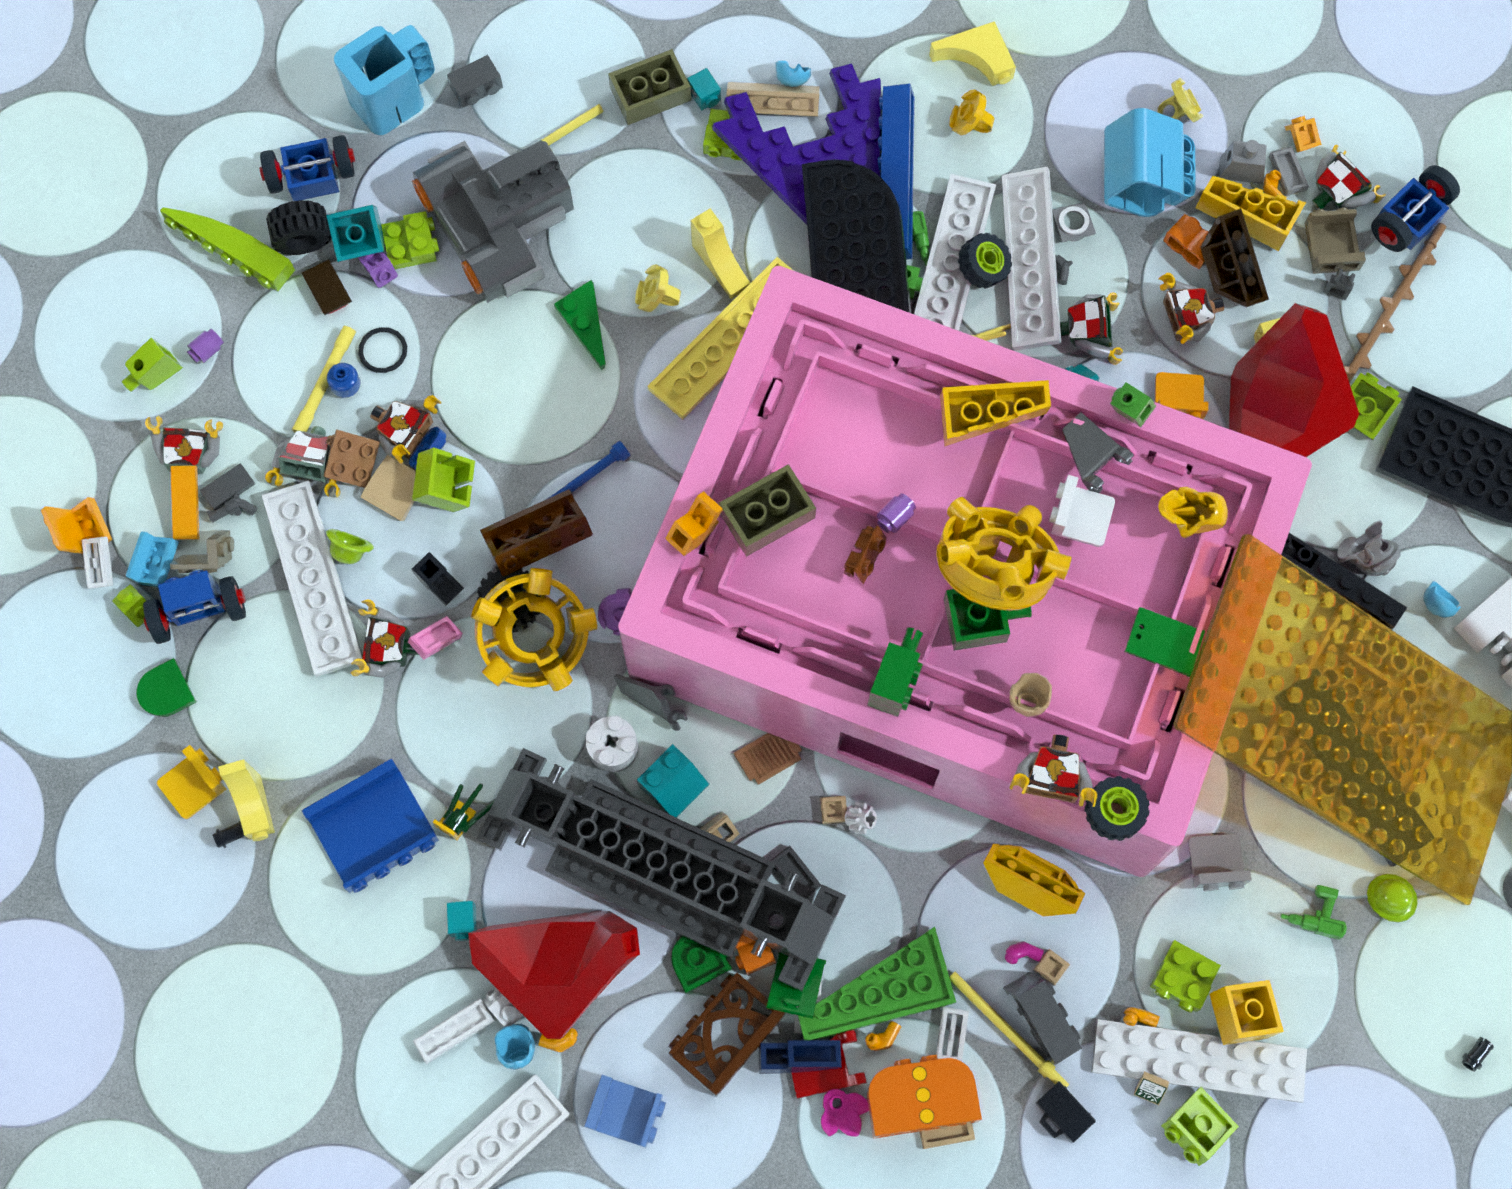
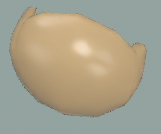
M1024 673L1011 686L1009 692L1010 705L1016 712L1026 717L1040 715L1050 705L1052 685L1046 677L1038 673ZM1024 699L1026 701L1036 704V706L1030 707L1024 705L1020 702V700Z

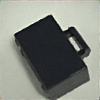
M1060 1081L1035 1103L1044 1113L1039 1123L1053 1138L1063 1134L1071 1143H1074L1096 1122L1091 1113L1079 1103ZM1047 1118L1059 1129L1057 1132L1045 1121Z

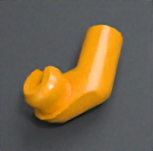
M1271 170L1264 177L1263 191L1265 194L1277 196V194L1283 195L1277 189L1278 180L1281 179L1279 171Z
M1128 1007L1124 1011L1123 1021L1129 1026H1135L1138 1021L1150 1027H1156L1160 1016L1144 1009Z
M890 1020L885 1032L870 1033L866 1036L865 1043L867 1047L874 1051L890 1048L902 1026Z
M571 1028L562 1039H546L541 1035L538 1046L556 1052H564L574 1046L578 1033L574 1028Z

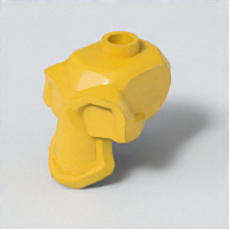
M1180 487L1178 491H1169L1162 496L1158 505L1162 517L1170 523L1176 524L1183 538H1188L1193 534L1218 530L1226 524L1228 518L1227 504L1223 496L1214 492H1198L1189 487Z

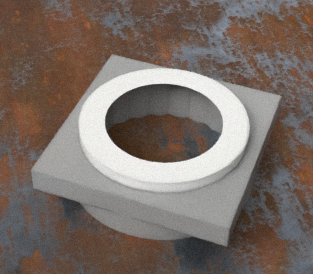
M1086 202L1052 210L1055 229L1061 243L1079 241L1084 237L1096 234ZM1067 212L1079 213L1085 219L1084 225L1077 230L1069 229L1064 224L1065 214Z

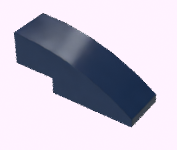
M790 1040L787 1043H760L758 1048L759 1074L811 1072L841 1068L840 1040Z

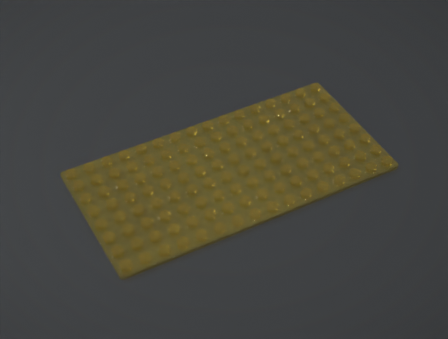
M1251 534L1242 535L1176 715L1174 728L1462 905H1470L1502 806L1501 803L1512 774V711Z

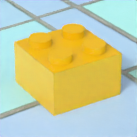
M1270 980L1224 986L1209 993L1223 1045L1268 1039L1284 1032Z

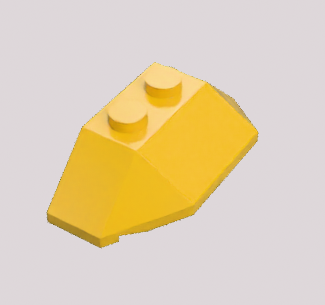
M993 844L983 862L997 892L1043 917L1076 914L1085 896L1083 890L1078 888L1076 882L1065 870L1021 846Z

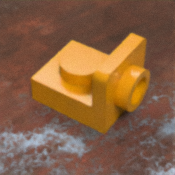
M1305 115L1291 119L1292 124L1285 126L1286 131L1291 130L1297 152L1322 145L1315 118L1306 119Z

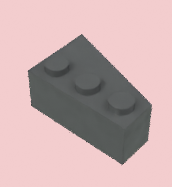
M1028 972L1003 988L1007 995L1010 994L1015 999L1019 1007L1016 1010L1020 1016L1023 1015L1031 1028V1034L1050 1062L1056 1065L1082 1049L1078 1042L1081 1037L1076 1028L1068 1024L1066 1020L1068 1013L1060 1002L1057 1004L1053 997L1056 992L1048 980L1045 981Z

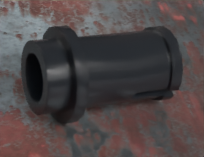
M241 821L221 831L217 829L216 833L212 834L218 848L222 846L226 848L227 844L245 836Z
M1479 1037L1470 1052L1462 1056V1064L1473 1072L1477 1069L1480 1070L1482 1068L1481 1063L1490 1051L1494 1049L1493 1044L1487 1039Z

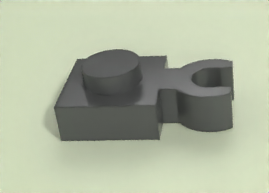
M1339 269L1336 275H1331L1323 292L1346 300L1353 289L1355 274L1352 273L1351 276H1346L1342 274L1343 269Z

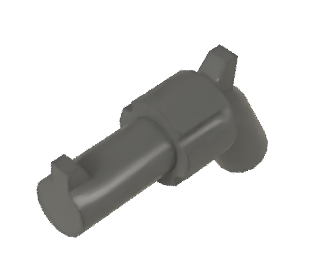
M1055 255L1056 272H1059L1058 284L1066 285L1069 267L1073 262L1067 261L1060 255Z
M236 493L234 498L224 503L223 507L213 512L209 510L206 512L212 523L228 514L240 516L242 514L241 509L253 516L258 507L244 499H240L238 493Z

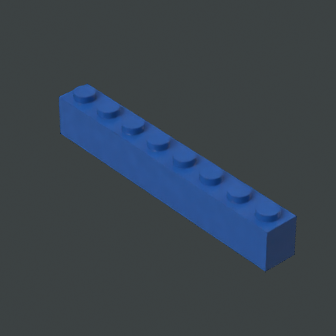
M910 83L883 86V96L879 97V105L882 110V116H879V127L882 130V136L878 137L879 149L882 150L881 156L878 157V167L881 171V178L890 187L900 206L906 260L912 259L915 95Z

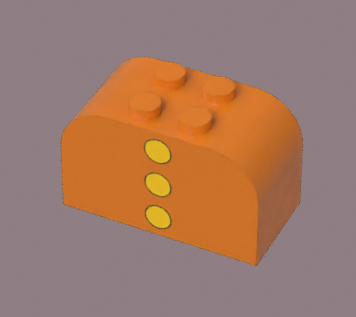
M937 1055L921 1057L920 1062L911 1063V1059L895 1061L894 1066L879 1071L868 1087L867 1102L873 1139L920 1132L922 1130L939 1129V1126L952 1127L965 1125L967 1122L978 1123L982 1120L974 1075L966 1064L957 1059H938Z

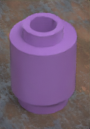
M209 329L207 332L204 330L187 345L190 349L187 351V354L196 363L201 361L204 364L221 349L220 346L224 342L214 330Z
M903 493L899 496H894L877 514L879 519L877 523L885 532L889 533L891 531L896 533L914 515L913 511L916 509V505Z

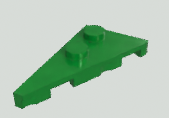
M590 280L554 303V308L602 370L605 368L606 362L594 283Z

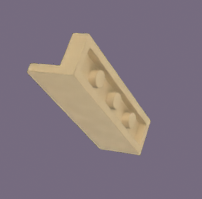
M728 82L727 97L747 92L755 113L818 116L819 86L801 85L789 87L783 84Z

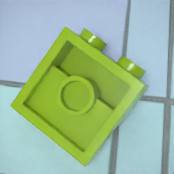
M710 109L703 142V154H708L711 157H729L733 160L741 161L742 159L712 129L713 123L730 119L728 111Z
M426 211L403 215L404 220L381 224L387 257L394 269L437 261L435 252H439L437 238H432L431 231H435L433 217H428Z
M1367 372L1365 375L1360 373L1351 385L1359 411L1354 428L1373 440L1402 399L1398 397L1400 393L1388 385L1386 388L1382 387L1377 383L1379 379Z
M1173 940L1150 987L1155 989L1154 993L1165 1000L1171 998L1179 1002L1178 1007L1189 1013L1193 1011L1198 1012L1201 1010L1212 988L1211 985L1221 965Z
M1199 1087L1161 1125L1165 1129V1137L1172 1143H1178L1184 1150L1183 1155L1186 1160L1193 1164L1196 1163L1198 1166L1208 1161L1239 1127L1202 1087Z

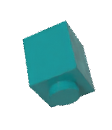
M708 68L687 78L691 88V96L701 111L706 108H712L721 101V88Z
M473 901L447 903L448 934L450 937H455V941L469 940L468 933L477 930L476 904Z

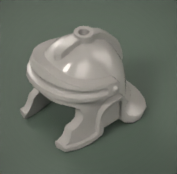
M1381 520L1369 525L1365 533L1358 538L1349 537L1345 539L1338 548V560L1340 562L1350 560L1352 564L1356 565V569L1368 576L1387 575L1395 567L1401 554L1396 542L1382 539L1381 527L1383 524Z

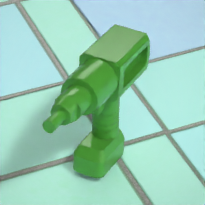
M914 211L912 241H915L916 249L919 251L926 267L930 255L927 226L924 213L922 211Z
M1317 885L1314 893L1318 898L1325 899L1322 911L1316 910L1315 916L1303 914L1302 916L1297 914H1281L1280 918L1287 919L1292 924L1299 925L1302 929L1313 931L1314 934L1338 940L1343 938L1347 931L1344 921L1330 918L1339 890L1322 885Z

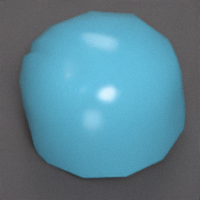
M787 61L775 62L777 79L785 86H801L811 77V68L801 67L800 64H797L796 68L792 69Z
M1435 581L1424 592L1423 601L1425 606L1434 615L1442 618L1453 617L1461 608L1460 606L1457 608L1459 602Z

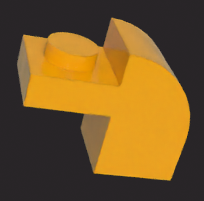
M703 491L697 495L688 513L674 521L665 539L683 556L687 555L713 532L719 523L717 519L723 508Z

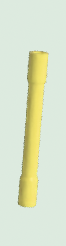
M342 327L334 343V348L292 428L294 433L299 430L308 431L314 419V414L329 386L327 382L328 371L333 365L340 363L356 334V331L351 327Z

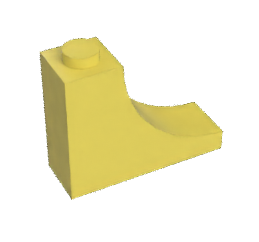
M995 21L932 42L930 46L929 56L932 62L957 60L968 63L980 70L992 86L1006 84L1014 77L1016 66Z
M710 208L690 220L692 247L730 299L740 294L750 282L741 270L729 247L724 226Z
M244 759L219 766L220 776L231 793L244 835L250 840L253 839V841L267 839L268 834L275 833L261 775Z

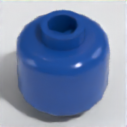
M338 363L333 365L328 371L327 382L331 391L336 396L349 398L358 392L361 380L356 369L351 364Z

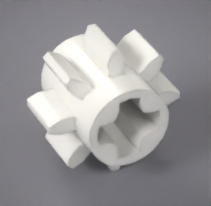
M855 802V807H849L845 814V822L849 826V830L855 831V834H866L867 829H873L877 821L876 812L872 810L873 806H868L865 802Z

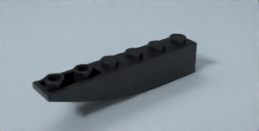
M1291 533L1288 534L1280 557L1284 564L1339 605L1346 603L1363 616L1369 614L1393 630L1406 611V606Z

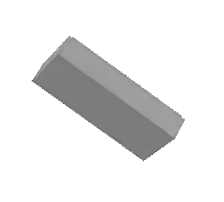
M1289 147L1270 153L1269 159L1274 170L1279 171L1281 174L1279 183L1285 196L1307 191L1309 185L1293 148Z

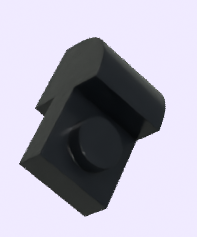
M430 552L411 569L418 580L445 606L464 589Z

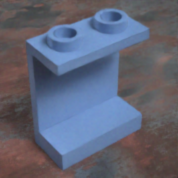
M602 1075L584 1127L646 1148L648 1143L653 1144L658 1128L653 1126L656 1117H662L666 1102L662 1101V1094H656Z

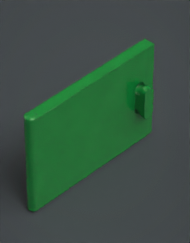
M1139 607L1124 652L1191 677L1205 631L1202 630L1195 653L1192 654L1189 650L1197 628Z
M778 952L779 956L766 1008L813 1019L826 960L817 958L806 985L801 992L778 981L788 959V956Z

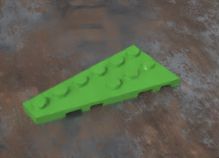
M933 927L850 983H847L827 998L818 1002L815 1006L813 1019L798 1016L803 1040H816L955 1004L956 999L936 928Z

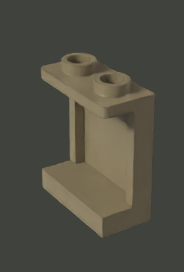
M1339 208L1335 211L1319 209L1308 215L1305 221V229L1313 274L1333 273L1339 269H1343V272L1360 271L1366 258L1365 252H1359L1354 218L1357 215L1356 209Z

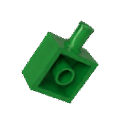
M954 589L946 590L943 599L953 651L1006 643L1011 634L1008 620L1030 618L1032 616L1031 606L1012 611L992 609L968 600Z
M907 627L901 646L889 642L872 686L867 706L897 717L901 709L907 710L913 688L909 686L910 684L916 686L923 665L918 662L921 653L916 652L923 636L921 631L916 630L912 640L914 628Z

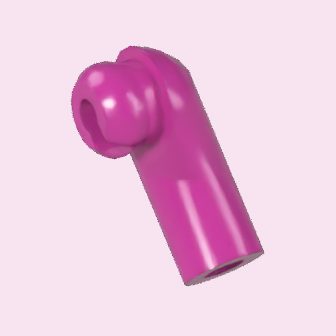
M1021 941L1006 949L1005 960L1010 964H1016L1018 959L1027 956L1039 962L1044 950Z

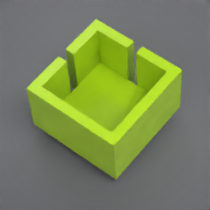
M434 447L418 453L412 500L451 512H457L470 507L472 486L466 485L455 489V487L473 482L475 460L459 455L452 456V453Z

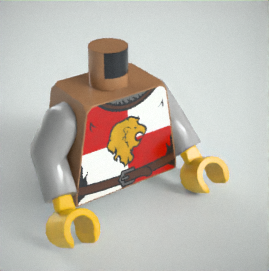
M1165 273L1158 279L1164 282V284L1160 285V290H1169L1164 297L1163 303L1176 341H1180L1181 344H1185L1187 341L1199 342L1211 330L1215 320L1214 313L1224 311L1223 300L1221 297L1209 300L1206 289L1181 283L1175 280L1171 273Z
M430 395L425 400L402 401L401 403L394 401L388 410L376 406L371 412L370 418L379 422L376 428L379 434L378 441L385 454L396 458L400 464L404 462L401 459L402 456L410 459L433 423L429 411L437 414L438 410L434 406L442 402L435 396Z
M1058 734L1053 735L1051 748L1040 746L1038 752H1031L1018 765L1009 786L1011 790L1014 785L1020 786L1022 788L1021 794L1027 793L1075 803L1080 794L1079 806H1083L1084 800L1092 802V807H1095L1097 792L1093 789L1085 764L1079 761V754L1067 751L1069 737Z

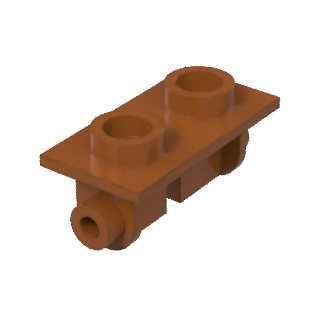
M876 525L875 529L866 526L865 529L861 530L854 547L862 551L861 553L851 551L843 566L845 569L843 573L845 575L853 577L855 574L862 584L865 583L867 577L873 572L874 563L886 545L887 538L879 526Z

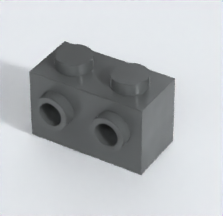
M488 55L447 74L450 88L462 108L474 105L480 99L488 95H494L503 88L501 76Z

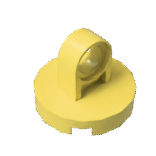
M1179 78L1171 83L1175 95L1162 102L1158 107L1157 113L1163 114V110L1167 105H1173L1175 113L1171 118L1178 120L1187 115L1195 123L1203 118V115L1198 113L1201 111V108L1190 89L1185 90L1182 87L1185 82Z
M657 264L650 266L645 271L648 276L645 281L640 280L636 290L635 303L640 305L638 308L645 312H652L659 303L667 306H677L680 301L681 291L668 284V271Z

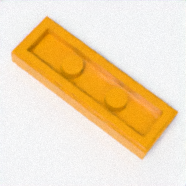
M171 466L173 539H199L197 466Z

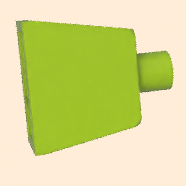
M151 337L125 362V366L131 374L121 382L130 392L141 384L152 390L183 367L167 348Z

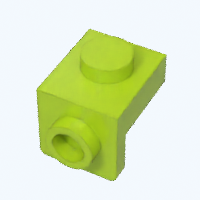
M129 584L111 601L136 627H140L144 623L143 603L146 602V599Z

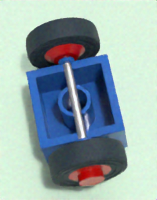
M345 135L333 137V155L327 138L280 147L283 161L281 166L273 150L261 152L260 160L262 167H259L262 181L266 182L269 192L275 194L283 191L282 178L285 175L287 187L293 201L339 193L334 162L343 179L354 177L355 174L353 162H356L353 148H349Z
M1437 165L1426 168L1419 176V182L1412 178L1382 208L1378 216L1373 220L1371 230L1378 242L1394 252H1401L1406 248L1412 250L1442 220L1449 210L1447 205L1451 204L1459 196L1460 186L1456 178L1448 170Z
M196 570L183 578L173 577L165 580V583L158 585L162 604L158 599H151L143 603L144 624L156 644L171 640L169 623L172 621L177 626L226 611L232 621H238L246 617L245 595L242 588L239 589L233 576L222 578L219 580L218 585L207 570Z

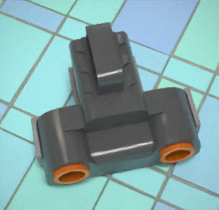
M540 140L483 170L467 143L463 141L428 159L429 164L412 172L414 177L412 184L427 212L433 213L460 258L461 266L474 291L478 295L481 294L487 303L502 295L508 298L545 278L543 267L526 240L565 220V214L574 210L569 183L560 169L558 159L547 142Z

